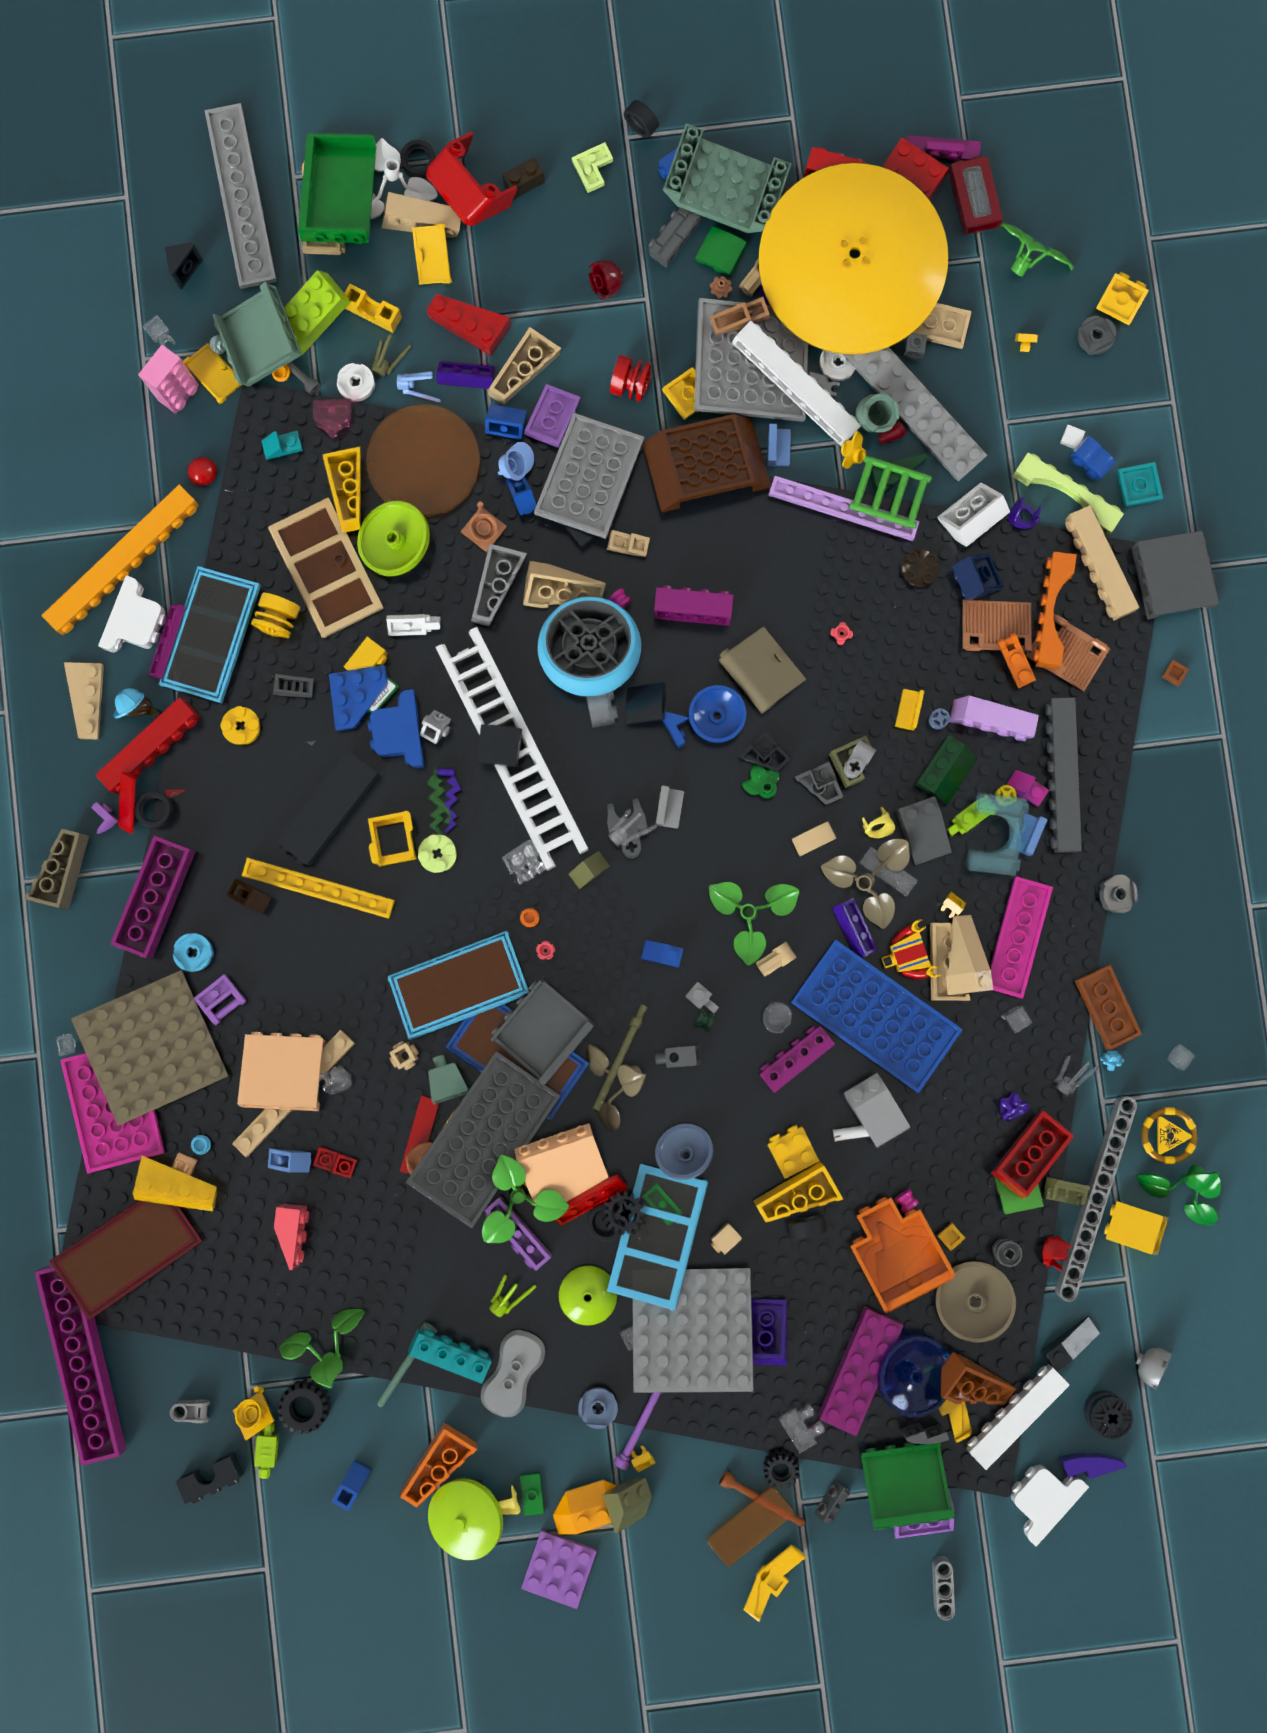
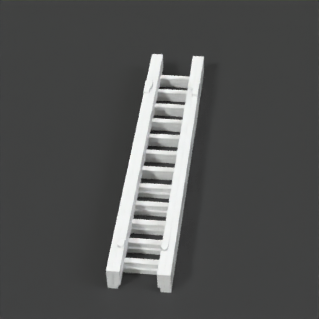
M475 627L469 632L475 647L467 648L457 653L458 655L451 658L445 644L437 646L436 649L479 735L481 724H484L480 714L502 703L505 704L509 714L488 725L500 726L513 720L516 728L522 729L521 738L526 748L519 752V758L530 754L535 765L512 777L506 766L495 765L548 871L556 867L549 851L573 840L579 854L588 851V847L478 628ZM479 652L484 663L459 674L455 663ZM487 669L492 680L468 692L463 680ZM496 686L501 697L476 708L472 697ZM538 771L543 781L518 792L514 783ZM547 788L551 798L527 810L523 800ZM556 806L560 815L536 827L531 817ZM564 823L568 833L544 844L540 834Z

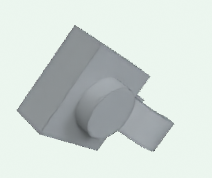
M699 982L685 996L699 1009L703 1005L712 1013L719 1009L709 999L712 994Z

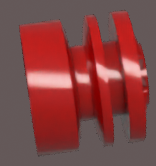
M620 354L613 372L610 394L622 397L627 389L629 390V399L632 400L635 392H637L636 401L641 402L650 384L652 363L646 362L642 370V360L637 362L636 367H632L633 358Z

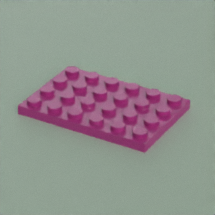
M84 1053L60 1060L87 1174L137 1161L142 1156L148 1158L165 1153L155 1110L118 1126L87 1054Z

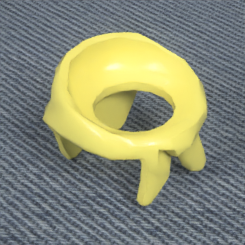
M881 807L882 816L870 822L869 825L865 818H862L863 828L869 837L883 838L895 831V824L883 807ZM885 823L881 829L872 831L874 825Z
M512 1485V1498L498 1502L502 1514L517 1515L521 1512L517 1493Z

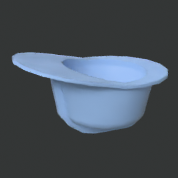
M524 442L514 444L500 457L498 464L500 470L498 474L516 481L522 479L534 464V454L531 447Z

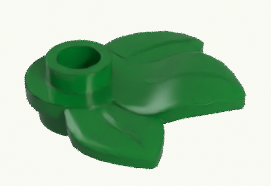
M753 765L750 770L751 779L742 782L743 788L751 795L760 794L763 798H772L777 793L776 784L779 780V773L771 769L766 771L762 766ZM770 786L771 789L767 791L764 787Z

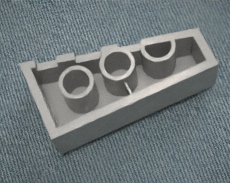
M489 544L471 622L486 626L491 625L527 553Z

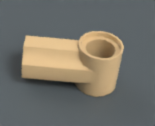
M759 259L739 285V288L751 297L761 285L758 270Z
M784 942L772 950V953L756 962V965L765 977L797 957L788 943Z

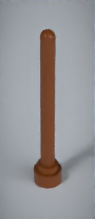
M725 1470L719 1481V1485L722 1487L734 1488L800 1527L805 1525L803 1518L736 1481L734 1474Z

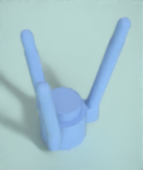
M432 371L397 375L398 390H403V394L441 402L438 398L410 390V388H414V380L432 379Z

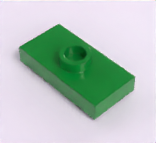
M540 1472L520 1474L524 1516L544 1514Z

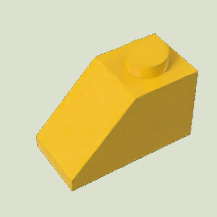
M366 637L344 668L350 671L381 666L386 662L388 653L369 637Z

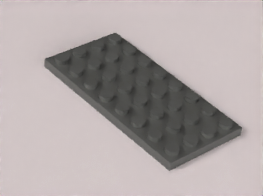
M496 1051L405 1183L472 1228L499 1189L493 1183L492 1173L500 1154L507 1155L516 1160L514 1149L529 1144L560 1095L546 1085L543 1086L536 1078Z

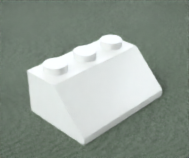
M979 483L937 518L956 541L967 547L998 521L1002 520L1010 513V510L1001 493L983 483Z

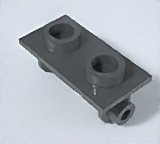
M836 1479L815 1511V1514L822 1522L828 1524L834 1521L840 1510L835 1505L838 1503L843 1506L850 1495V1489L845 1485L842 1486Z

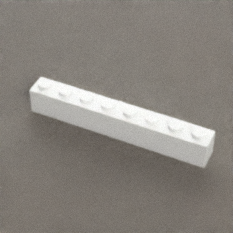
M750 321L736 335L732 344L840 446H842L845 440H849L860 428L861 425L857 422L856 417L845 411L844 406L836 402L827 390L822 389L817 384L815 378L804 372L803 367L795 363L785 350H781L773 338L768 337L762 332L758 324Z

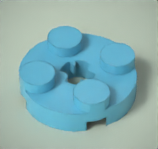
M185 934L174 945L173 959L178 967L186 971L195 972L203 970L209 965L214 956L210 941L200 934ZM190 948L197 949L198 952H196V957H189L188 953H190Z

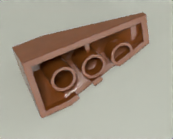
M954 1352L942 1367L941 1397L955 1404H961L962 1401H967L970 1404H976L977 1402L1006 1404L1016 1391L1015 1386Z

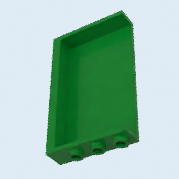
M307 133L298 223L301 242L369 243L377 149L374 135Z

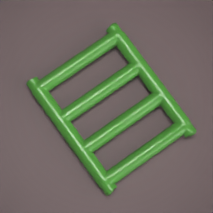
M865 456L864 462L866 464L854 501L849 504V508L915 529L917 526L915 520L927 482L931 481L932 476L874 457ZM876 466L884 470L872 507L862 505L861 501L872 467ZM892 471L902 476L890 513L879 510ZM911 477L920 480L909 517L906 519L897 516L908 479Z

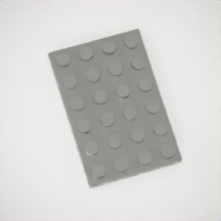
M573 413L534 514L606 539L640 453L644 436Z

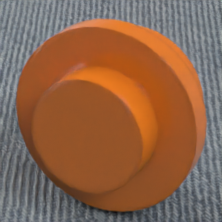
M527 908L522 911L520 921L526 927H534L539 922V914L535 909Z

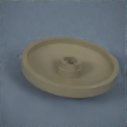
M965 1262L952 1268L956 1278L939 1286L936 1292V1308L943 1325L954 1336L972 1343H984L1001 1336L1011 1325L1016 1312L1015 1292L1008 1278L996 1267L983 1262Z

